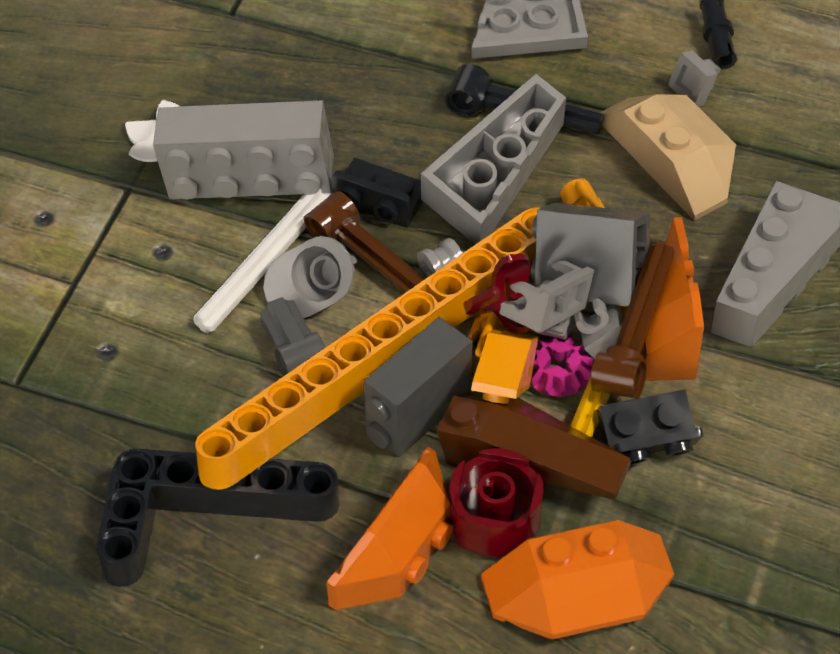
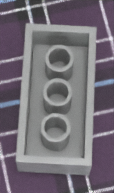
M323 100L158 107L153 147L169 199L187 200L192 198L311 195L317 193L319 189H321L322 193H331L334 153Z

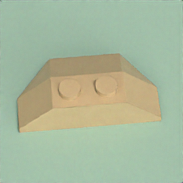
M687 95L630 97L600 112L603 115L602 126L693 221L727 204L736 144Z

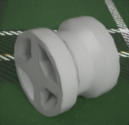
M451 238L440 241L438 247L433 250L425 248L419 251L417 262L425 279L460 256L462 251Z

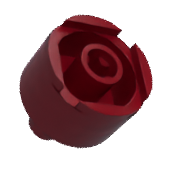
M486 449L478 452V457L466 463L463 460L455 468L450 480V524L453 525L455 540L460 547L484 556L503 557L526 540L536 538L542 521L543 480L539 472L537 475L534 469L529 466L530 461L523 455L507 449Z

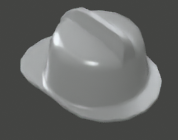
M319 236L309 239L283 253L270 264L265 274L263 287L268 303L281 297L285 300H294L302 317H310L337 303L348 294L354 281V264L357 260L355 256L348 253L343 244L332 237Z

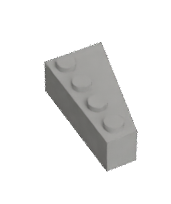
M535 74L421 173V200L474 245L489 236L564 125L566 97L539 75Z
M778 181L775 182L716 300L711 333L752 347L781 316L784 307L793 297L797 298L802 293L806 283L817 271L821 272L829 263L832 254L838 248L840 249V202Z

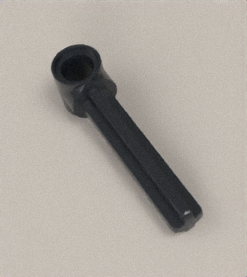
M464 64L456 71L445 97V104L452 113L458 116L472 117L478 112L483 113L486 106L496 109L515 91L492 86V78H490L485 69L475 64ZM565 105L563 126L592 134L600 132L603 123V115L601 113Z

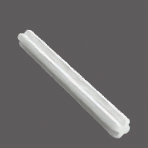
M319 189L317 193L311 195L304 194L195 314L193 321L202 332L209 333L210 331H215L264 276L270 264L282 255L305 230L304 216L329 197L331 193H322L321 189Z

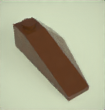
M478 391L453 396L436 430L447 464L458 466L463 460L466 463L478 457V452L486 449H507L517 452L530 461L529 466L534 469L537 475L539 472L545 485L616 499L631 464L629 457L520 398H510L508 404H501L483 400V392Z

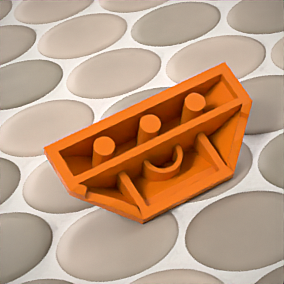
M429 447L424 450L420 459L338 569L335 570L326 582L329 607L341 610L402 597L411 583L416 585L421 581L429 565L428 559L435 549L442 550L446 546L452 535L453 525L450 524V501L435 450Z
M621 520L528 539L481 573L482 584L493 619L502 622L508 621L524 630L549 639H557L645 619L666 586L674 578V571L660 534Z

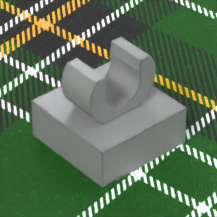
M694 51L683 52L678 59L668 86L678 95H687L698 107L704 106L721 69L710 59L702 60Z
M597 298L592 301L595 314L589 318H585L580 312L574 314L576 326L581 332L584 349L593 359L596 358L599 352H605L609 346L616 344L625 319L624 311L618 305L608 304L606 306L602 300Z

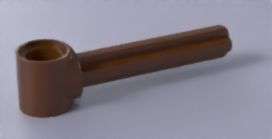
M335 191L304 216L305 226L313 238L319 236L332 237L341 244H344L402 293H406L425 280L423 276L359 225V212L354 203L344 193Z
M658 241L649 247L616 344L609 346L606 352H599L594 360L591 371V387L593 391L638 399L643 392L647 376V364L640 353L675 253L673 247L666 245L665 242Z

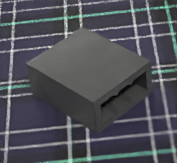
M552 203L538 209L532 225V234L536 239V257L532 262L531 276L535 281V287L543 284V281L547 279L555 280L564 275L563 272L555 271L551 265L557 261H567L582 269L587 266L594 269L587 301L592 302L597 298L606 304L629 306L649 250L650 213L563 203Z
M438 317L364 380L366 432L370 440L381 449L387 448L399 458L442 420L453 396L471 392L472 340Z

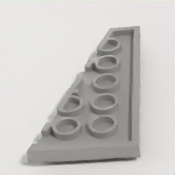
M485 0L483 12L480 14L477 35L472 45V59L587 48L588 34L580 0Z

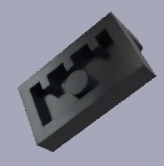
M355 157L345 172L336 170L332 176L333 193L335 191L344 193L354 203L358 211L377 217L387 223H394L408 228L424 202L421 200V180Z
M685 389L602 405L596 409L604 444L629 457L630 465L649 460L650 453L666 451L667 457L693 451L692 445H695L703 437L702 428H695Z

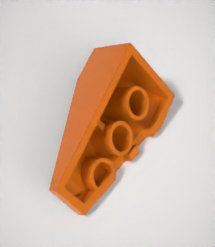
M673 217L666 245L673 247L675 253L640 353L647 364L646 381L696 379L704 331L698 283H693L694 266L692 260H688L689 248L682 217Z

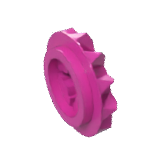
M552 336L548 341L542 342L538 340L530 385L537 391L549 396L564 397L573 395L587 386L591 377L593 358H590L583 345L579 346L574 343L572 336L567 340H557L556 337ZM554 358L558 362L566 360V369H562L560 366L551 368V359Z

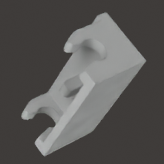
M557 261L551 267L555 271L563 272L564 275L555 280L547 279L537 287L522 281L510 285L511 290L515 293H521L523 297L513 302H503L499 314L541 333L585 309L594 269L588 266L582 269L567 261Z

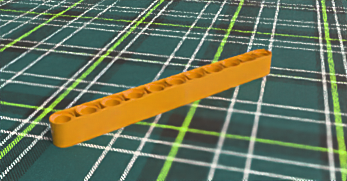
M530 208L522 212L203 431L195 442L198 473L202 484L216 490L233 486L363 394L364 380L436 318L440 317L456 328L473 316L466 314L463 302L491 287L493 270L498 261L504 256L519 253L527 254L530 261L531 274L532 262L536 257V239L532 234V225L537 215V210L540 208Z

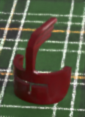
M519 253L501 258L493 270L491 287L463 302L466 314L478 315L494 312L505 328L512 333L525 334L536 332L499 314L503 302L514 301L523 297L521 293H515L511 290L510 285L520 281L529 284L530 261L528 255Z

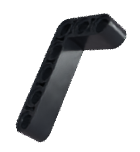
M149 449L127 450L119 455L114 463L97 541V552L103 575L106 581L118 587L130 586L142 577L156 510L313 522L326 521L338 512L340 506L337 473L334 468L321 462L270 459L233 486L216 490L204 486L200 481L196 453ZM136 477H142V478L137 479V480H131V479H134V478H136ZM187 480V482L177 483L179 481ZM271 487H278L276 490H267ZM320 490H321V491H325V492H323V493H318V494L312 493V492H314V491H320ZM135 515L130 519H123L126 516ZM119 555H128L122 559H114Z

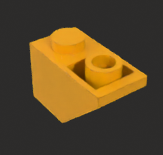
M496 328L488 332L471 390L483 392V400L501 404H508L510 398L516 399L530 388L538 336L515 334L511 331Z

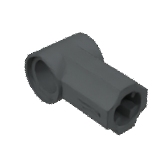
M283 297L270 301L268 306L260 312L261 323L275 348L276 360L283 376L326 348L320 335L317 332L311 333L294 300H285Z

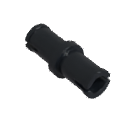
M700 0L699 6L704 20L702 34L704 40L709 43L712 61L717 66L719 65L720 69L730 68L736 64L737 55L732 41L734 28L732 22L727 19L724 0Z

